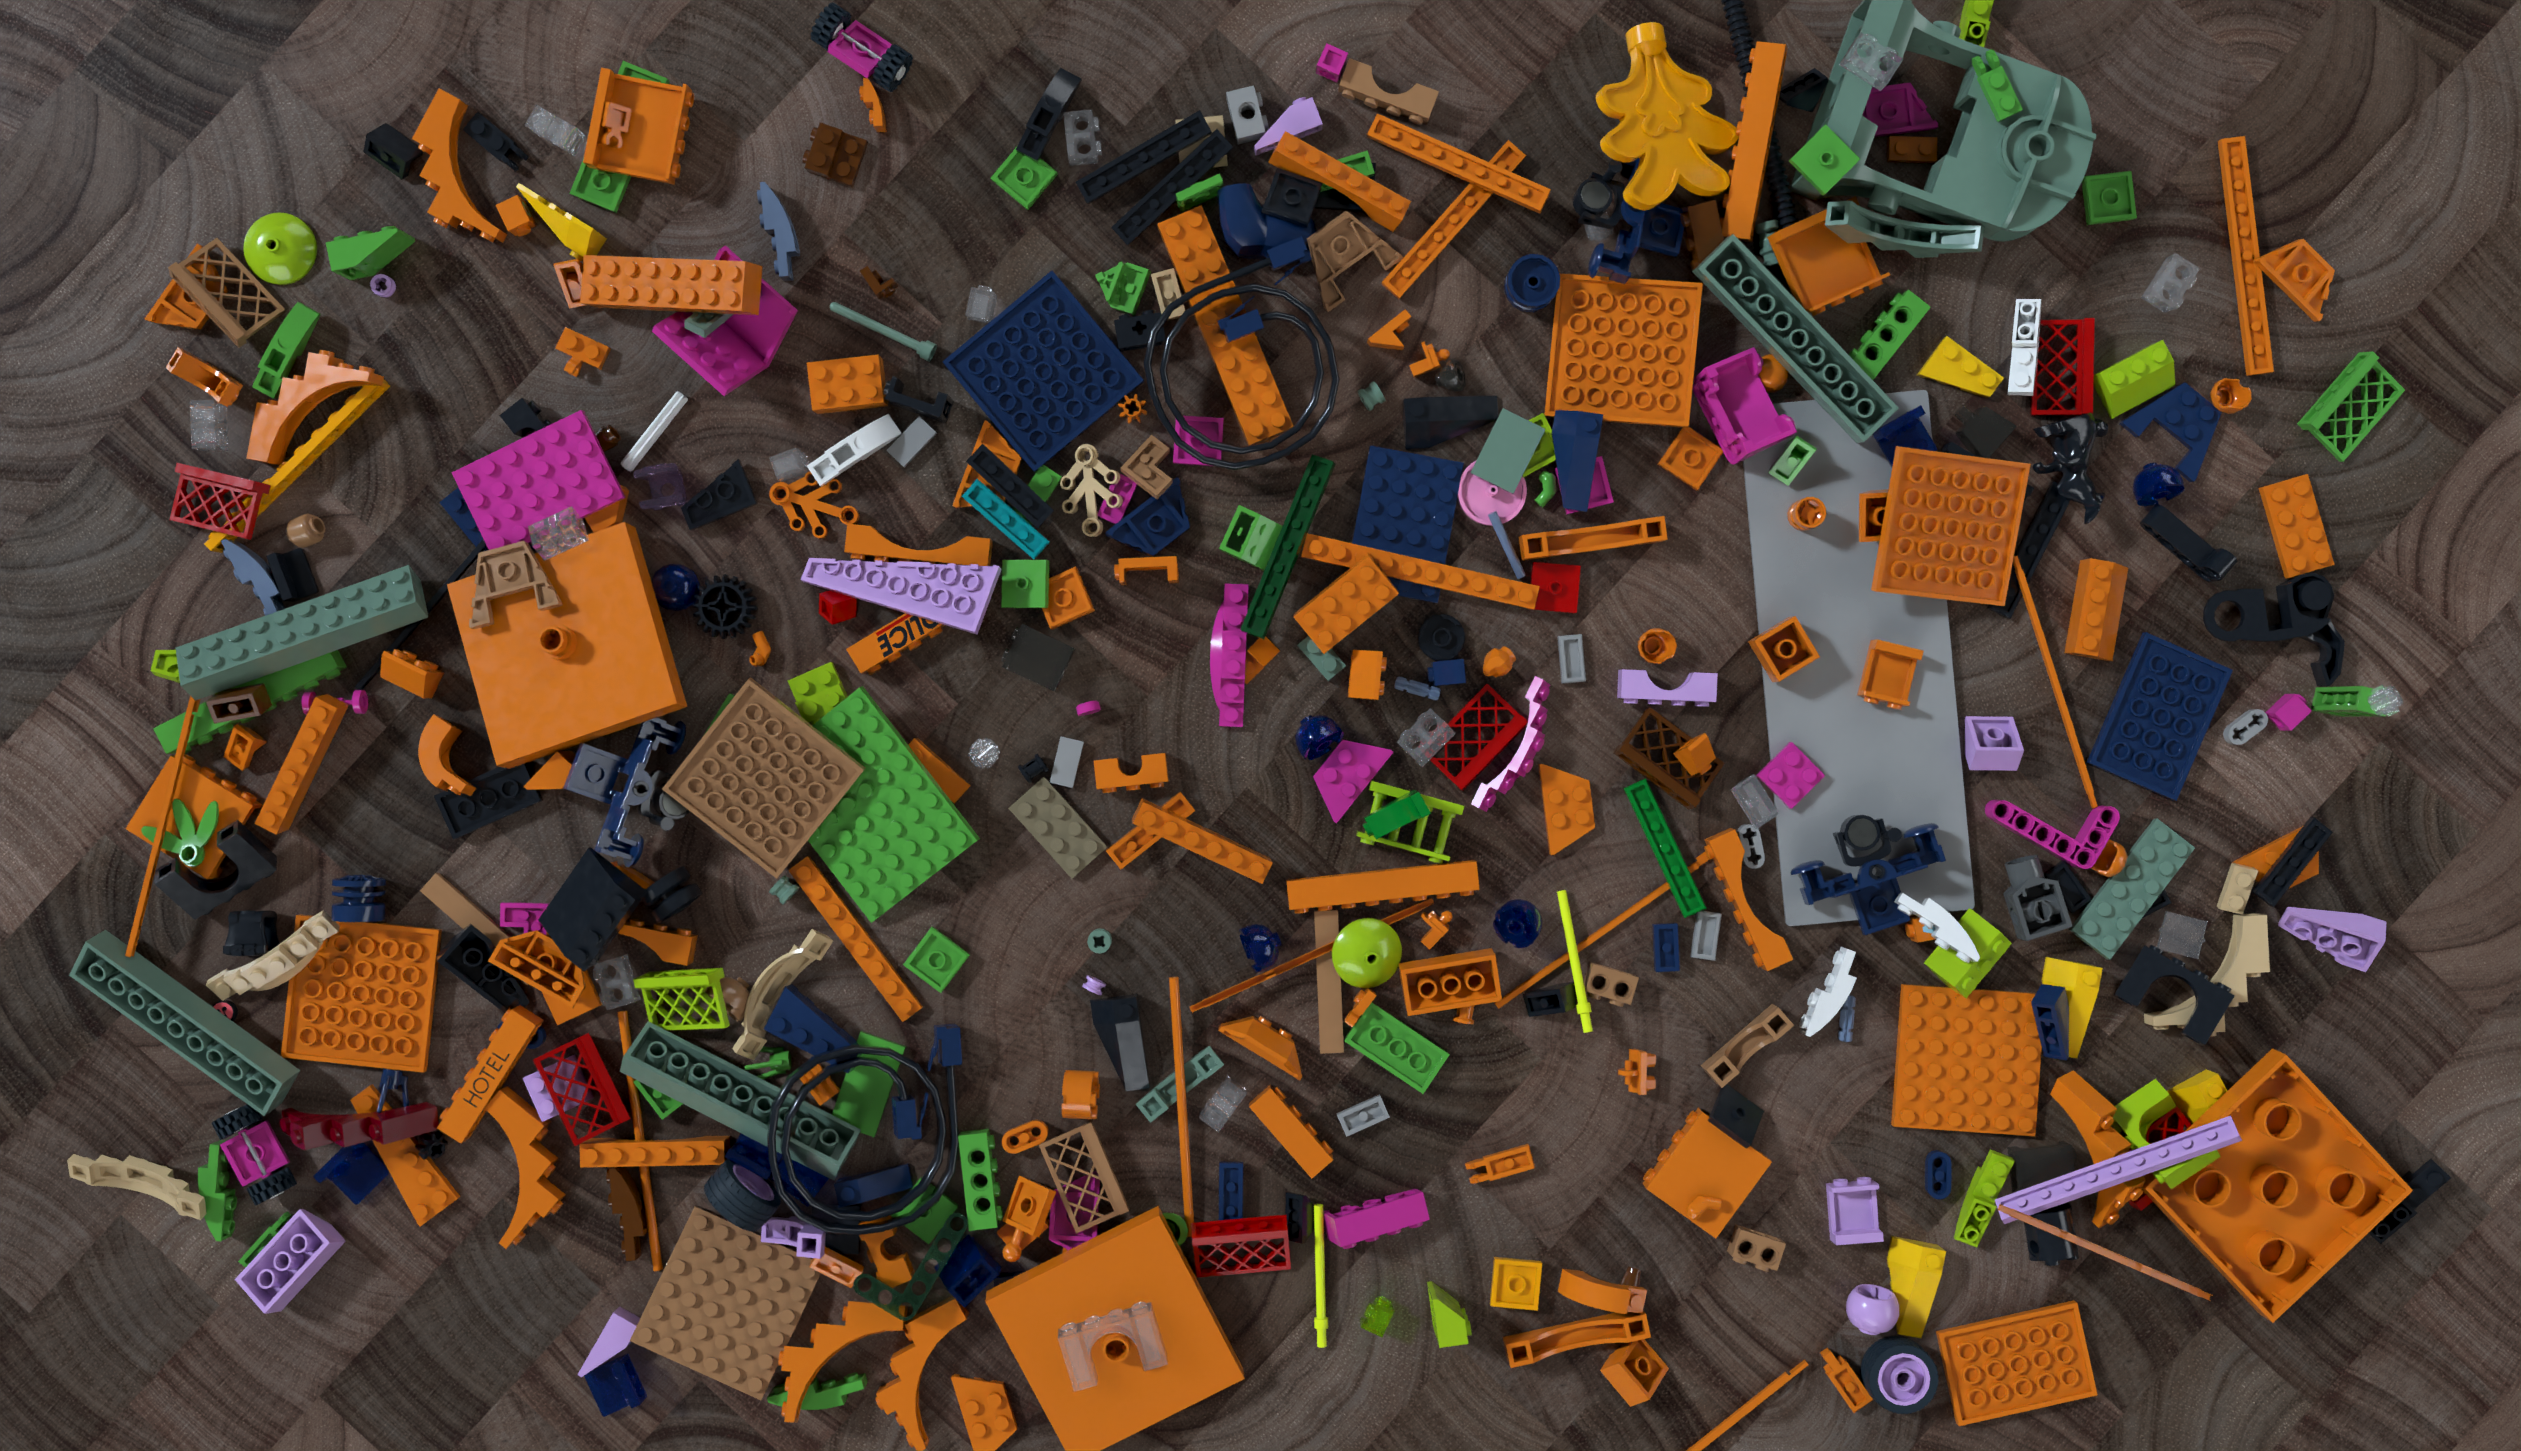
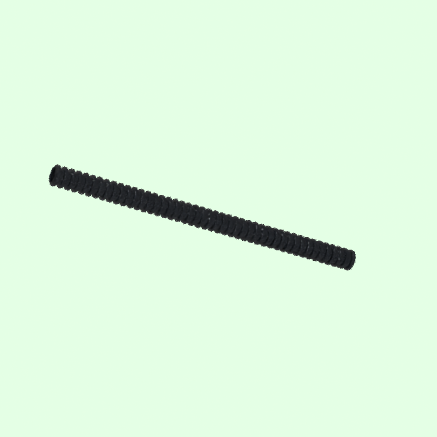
M1722 0V5H1725L1723 11L1727 13L1725 14V18L1728 19L1727 26H1730L1728 31L1732 34L1730 39L1734 41L1732 47L1736 49L1734 51V54L1737 55L1736 62H1739L1737 67L1741 70L1739 75L1743 77L1741 83L1745 85L1747 72L1751 73L1753 64L1749 63L1750 52L1752 48H1755V45L1752 44L1754 40L1750 37L1752 32L1748 30L1750 24L1746 22L1748 16L1745 15L1746 9L1743 8L1745 4L1741 0ZM1744 86L1743 90L1746 91L1745 97H1747L1748 87ZM1773 130L1765 177H1768L1766 182L1770 185L1768 190L1772 192L1770 198L1774 200L1772 206H1775L1774 213H1777L1775 218L1779 220V228L1783 229L1799 222V219L1795 217L1797 211L1793 209L1795 204L1792 203L1793 197L1790 196L1792 191L1788 189L1790 183L1786 181L1788 175H1785L1786 168L1782 166L1784 165V161L1781 160L1783 155L1779 153L1781 147L1777 146L1779 139L1775 138L1777 132Z

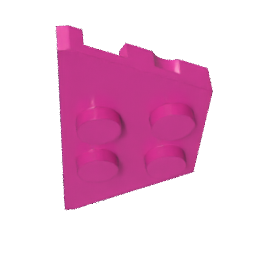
M1911 83L1872 88L1863 116L1878 125L1874 138L1933 130L1938 127V122L1936 119L1933 121L1926 111L1927 106L1922 99L1918 98L1917 92Z
M1342 740L1314 774L1313 778L1336 824L1392 755V750Z
M1085 1175L1071 1183L1084 1188L1089 1175ZM1091 1176L1086 1189L1100 1194V1180ZM1069 1186L1066 1193L1068 1201L1078 1204L1082 1191ZM1054 1189L1056 1194L1050 1208L1049 1240L1070 1250L1096 1237L1098 1224L1076 1234L1058 1189ZM1084 1193L1080 1205L1093 1210L1098 1197ZM1099 1204L1097 1206L1096 1212H1099ZM1070 1205L1071 1208H1072V1211H1073V1213H1074L1076 1207ZM1078 1209L1075 1216L1078 1225L1081 1226L1088 1223L1092 1213ZM1094 1215L1092 1220L1097 1219L1098 1216Z

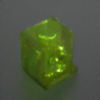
M1378 1296L1373 1304L1369 1303L1364 1313L1366 1319L1361 1317L1359 1321L1360 1327L1383 1337L1394 1313L1391 1301L1385 1297Z

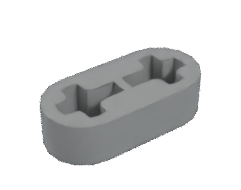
M2260 709L2246 711L2224 729L2223 737L2225 741L2231 745L2246 743L2267 726L2268 716ZM2252 715L2259 717L2257 719L2258 724H2250L2248 726V724L2253 721ZM2243 729L2238 734L2239 739L2232 737L2235 734L2233 730Z
M1752 824L1741 825L1737 830V834L1745 850L1742 862L1746 867L1757 869L1765 861L1760 831ZM1747 828L1749 831L1754 832V835L1750 837L1751 845H1749L1747 838H1743ZM1750 848L1753 849L1754 854L1759 856V859L1755 860V864L1747 860V857L1751 856Z

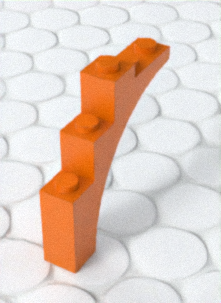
M439 88L412 137L419 144L418 149L430 155L419 176L427 180L425 185L438 192L427 213L435 217L433 222L444 228H447L448 225L456 229L458 225H461L470 231L476 228L482 231L481 237L491 242L497 239L503 243L507 234L492 225L478 211L468 196L461 179L457 160V141L461 122L468 105Z
M320 350L319 354L308 352L304 376L294 375L293 379L283 377L278 401L268 400L267 404L257 402L246 459L274 465L282 464L296 429L319 403L331 395L348 388L363 385L382 386L384 376L374 374L375 369L359 366V370H355L353 365L345 364L344 360L334 357V352Z
M2074 1070L2057 1078L2050 1095L2064 1108L2076 1124L2086 1142L2093 1164L2127 1153L2132 1144L2111 1126L2114 1122L2113 1116L2117 1108ZM2140 1176L2098 1191L2097 1208L2092 1222L2098 1228L2106 1224L2112 1225L2120 1216L2118 1214L2119 1210L2129 1200L2135 1201L2142 1195V1186L2146 1180Z
M508 1086L500 1089L484 1108L498 1121L507 1134L516 1154L519 1168L520 1192L516 1211L509 1228L499 1242L505 1249L512 1244L517 1246L526 1236L523 1231L528 1225L532 1227L541 1216L544 1218L550 1213L554 1215L564 1204L561 1200L566 1195L546 1179L556 1169V1166L553 1164L558 1160L556 1155L539 1143L549 1132L547 1127L551 1121L547 1119L542 1122L537 1110Z
M959 1293L907 1320L904 1332L908 1340H913L914 1343L892 1355L890 1367L894 1375H899V1377L879 1387L876 1393L878 1407L881 1410L884 1409L887 1415L896 1411V1420L901 1427L904 1426L907 1432V1441L912 1448L915 1447L916 1451L925 1450L929 1443L922 1424L919 1408V1385L924 1365L936 1344L951 1329L967 1320L969 1315Z
M848 1301V1306H844L842 1321H846L845 1326L816 1323V1329H812L810 1342L814 1343L813 1348L784 1346V1351H780L778 1365L782 1366L781 1371L791 1372L790 1377L787 1376L785 1381V1391L788 1392L787 1402L784 1401L782 1405L781 1415L785 1417L784 1422L798 1423L802 1402L810 1384L820 1369L836 1353L850 1343L869 1335L886 1331H904L906 1328L908 1306Z

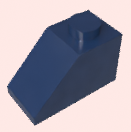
M1464 659L1431 662V667L1427 668L1428 681H1433V686L1466 683Z

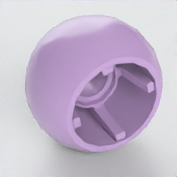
M1862 1284L1856 1286L1848 1295L1846 1312L1850 1322L1859 1328L1861 1332L1869 1335H1878L1891 1330L1898 1321L1899 1303L1895 1294L1889 1289L1877 1285Z

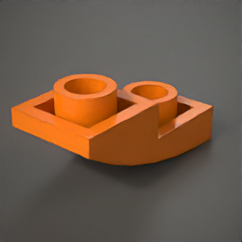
M863 78V86L859 88L860 100L864 102L867 108H873V110H869L870 124L874 126L877 132H886L885 114L880 98L870 80Z

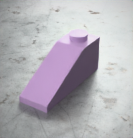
M1302 97L1293 101V105L1288 107L1254 145L1255 155L1257 156L1275 149L1285 131L1299 139L1321 131L1323 123L1313 98L1306 99V97Z
M622 1307L617 1308L596 1341L578 1376L583 1377L625 1349L631 1343L630 1339L640 1318Z

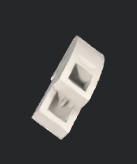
M2016 299L2008 395L2033 396L2039 348L2041 299Z
M887 414L826 450L825 454L807 465L818 484L823 486L860 460L868 458L902 433L891 416Z
M1900 893L1894 901L1899 905L1897 909L1909 916L1912 913L1920 918L1918 922L1930 929L1933 926L1935 927L1931 935L1936 939L1935 944L1945 950H1948V948L1953 949L1957 952L1956 957L1966 963L1970 961L1978 962L1980 956L1969 935L1943 907L1930 898L1924 899L1923 903L1920 904L1904 893Z
M1841 947L1840 951H1836L1833 957L1834 967L1832 973H1828L1825 979V991L1816 988L1815 992H1812L1808 998L1807 1004L1809 1008L1807 1014L1802 1016L1799 1024L1802 1034L1811 1037L1821 1030L1845 1003L1857 979L1848 974L1856 954L1855 951Z

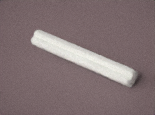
M677 391L622 460V467L630 472L634 470L688 401L685 395Z

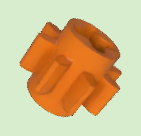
M1137 394L1134 395L1133 399H1129L1125 395L1126 402L1118 404V407L1124 410V412L1120 413V418L1127 416L1128 424H1131L1132 420L1135 419L1141 423V414L1147 415V411L1142 409L1146 401L1139 402ZM1133 404H1136L1139 411H1134L1133 415H1131L1127 407H1132Z

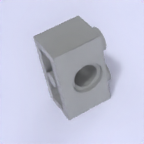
M1254 85L1226 92V100L1237 144L1261 139L1265 134V130L1269 129L1266 115L1261 116L1259 107L1263 106L1260 92H1255ZM1245 110H1251L1255 115L1251 119H1245L1241 114Z

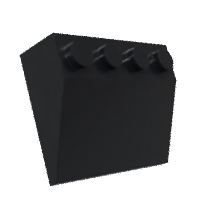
M589 847L538 920L564 956L580 969L586 971L599 961L647 891Z

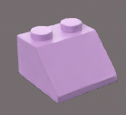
M1966 716L1964 753L1969 770L2017 771L2024 749L2014 718Z
M575 1055L566 1058L567 1060L577 1062ZM558 1062L545 1067L544 1071L554 1073ZM561 1062L557 1075L570 1079L575 1066ZM578 1067L574 1080L587 1084L581 1067ZM536 1071L524 1077L523 1081L541 1121L543 1122L559 1115L539 1072ZM547 1075L549 1081L551 1082L552 1076ZM556 1078L553 1084L554 1091L564 1095L569 1082ZM572 1083L568 1097L581 1100L585 1087ZM590 1088L584 1102L594 1098ZM558 1097L559 1102L561 1104L563 1098ZM566 1099L563 1110L564 1112L568 1111L580 1103Z

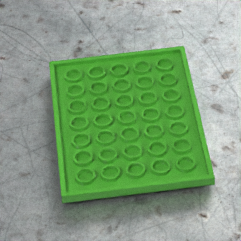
M862 686L812 725L866 769L808 841L872 923L980 838Z

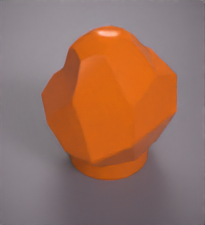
M1505 646L1501 649H1492L1484 659V675L1494 677L1506 675L1512 669L1513 662L1516 661L1515 655Z

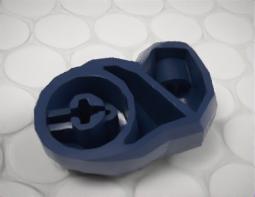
M1250 184L1228 185L1217 191L1220 224L1225 243L1239 258L1264 260L1267 258L1265 254L1267 250L1301 236L1307 250H1309L1307 238L1317 231L1316 224L1312 218L1309 221L1308 227L1304 228L1262 213L1264 204L1262 205L1257 199Z

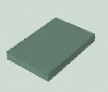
M1503 408L1471 474L1513 494L1546 429Z

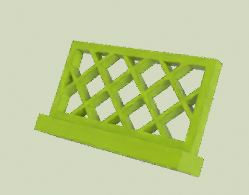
M723 968L652 971L633 979L635 988L642 989L649 1022L664 1030L718 1029L730 1026L720 979L725 977ZM707 987H712L713 999L705 993ZM689 988L697 994L694 1000L686 993ZM670 989L679 995L676 1001L668 995ZM651 990H654L660 996L658 1001L652 998ZM682 999L690 1006L688 1012L680 1006ZM700 999H703L709 1005L706 1011L698 1004ZM664 1000L672 1007L670 1012H667L661 1006ZM694 1010L702 1017L700 1022H697L691 1016ZM712 1010L718 1013L720 1022H717L710 1016ZM676 1011L684 1018L681 1023L673 1017ZM657 1012L665 1018L663 1024H658Z

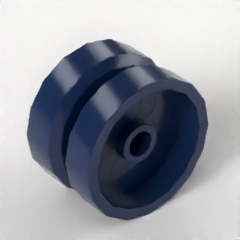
M1539 254L1523 256L1512 265L1505 278L1504 291L1507 300L1513 307L1523 312L1542 310L1555 297L1560 287V275L1556 265L1549 258ZM1529 282H1530V283L1535 282L1536 285H1535V286H1532V285L1529 284Z

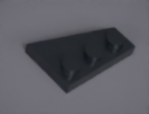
M739 459L724 473L717 476L716 480L702 489L681 507L689 530H695L758 504Z

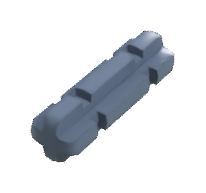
M1397 677L1394 683L1395 689L1406 690L1408 693L1422 697L1428 696L1432 700H1438L1441 689L1438 687H1428L1427 684L1413 680L1407 681L1403 677Z
M1851 995L1846 999L1843 1008H1840L1839 1027H1841V1030L1838 1032V1039L1842 1042H1851L1853 1037L1851 1029H1853L1855 1010H1853V1007H1855L1856 998Z

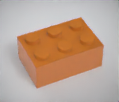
M879 355L807 362L812 411L815 413L823 414L888 406V401L885 399L886 395L884 394L886 382L883 359Z

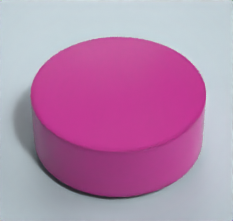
M1089 701L1077 705L1076 710L1078 716H1085L1096 713L1101 708L1099 701Z

